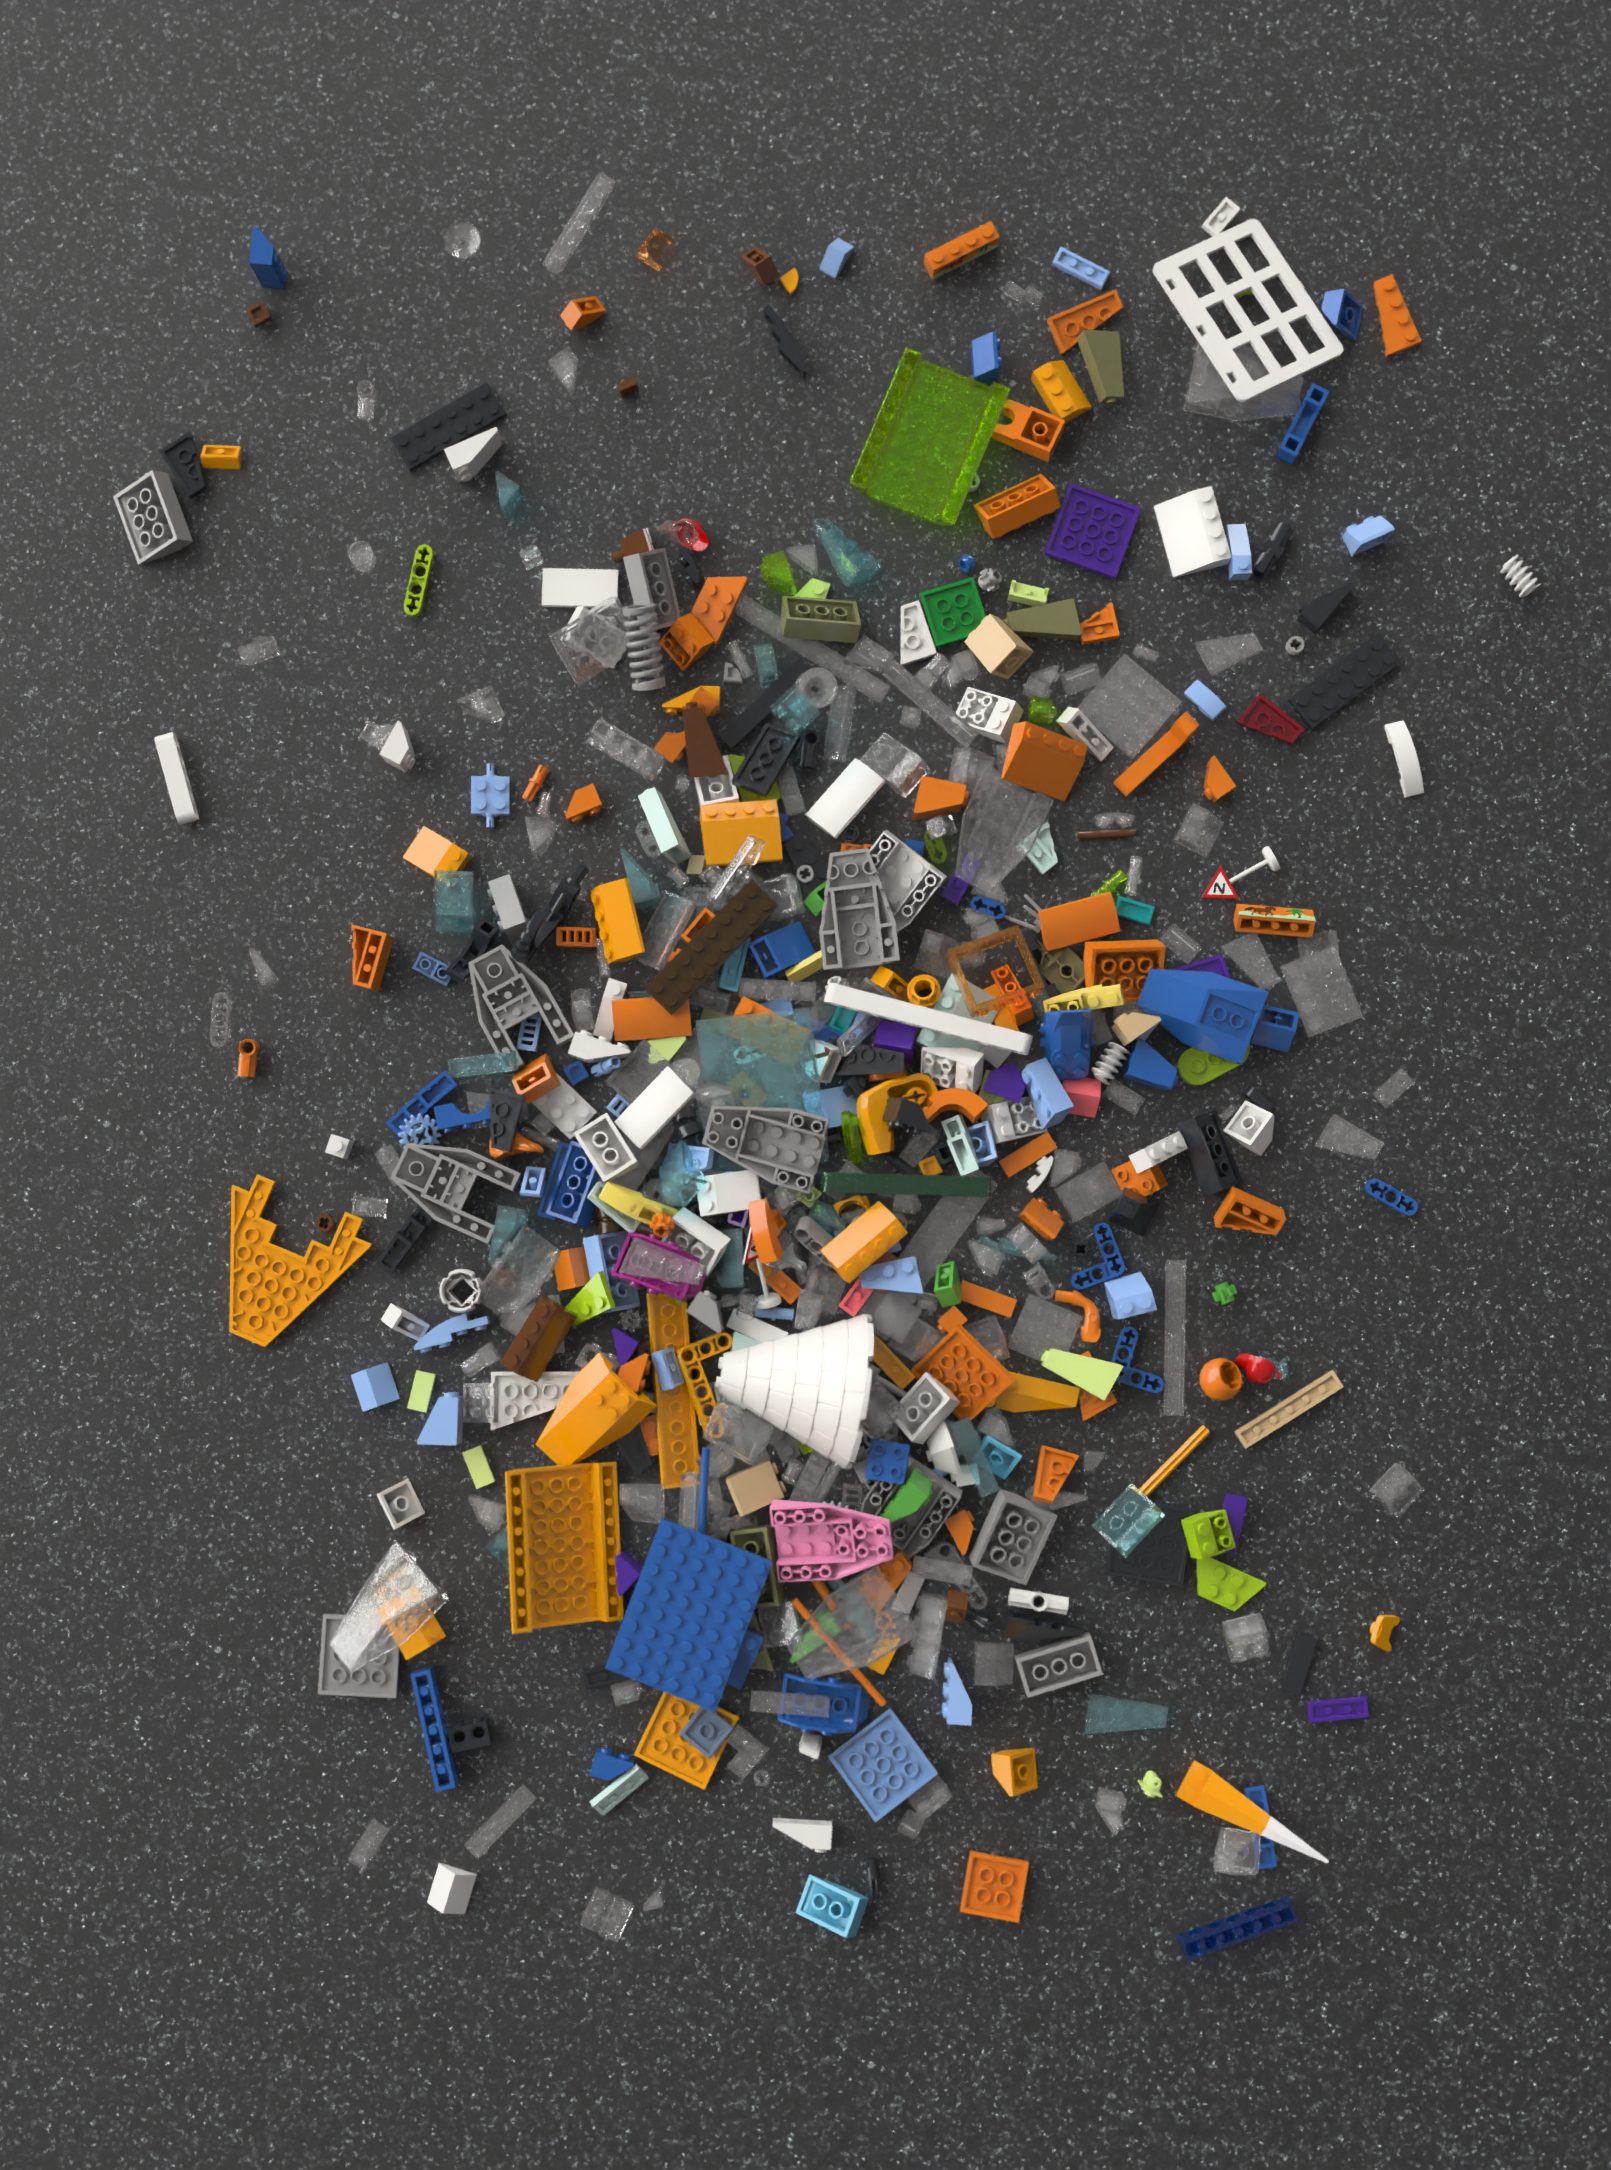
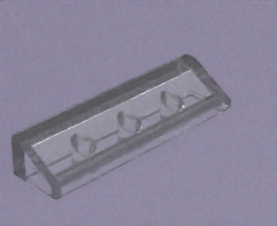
M833 686L823 760L846 763L856 697V689L851 686Z

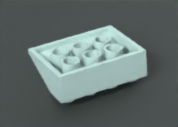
M951 973L933 1009L992 1024L1003 1002ZM926 1029L921 1030L916 1040V1044L922 1047L968 1048L974 1051L979 1049V1043Z

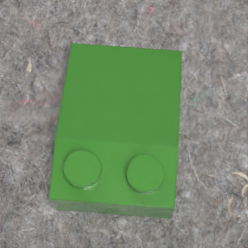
M913 1469L904 1484L900 1486L880 1512L879 1517L890 1519L891 1523L916 1512L920 1506L925 1507L933 1492L931 1490L933 1482Z

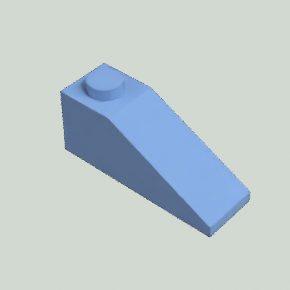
M1246 524L1226 525L1227 543L1231 553V559L1228 563L1229 581L1248 580L1252 574V562Z

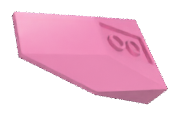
M774 1499L769 1508L771 1525L775 1527L778 1560L776 1563L778 1582L837 1580L894 1557L890 1519L824 1503Z

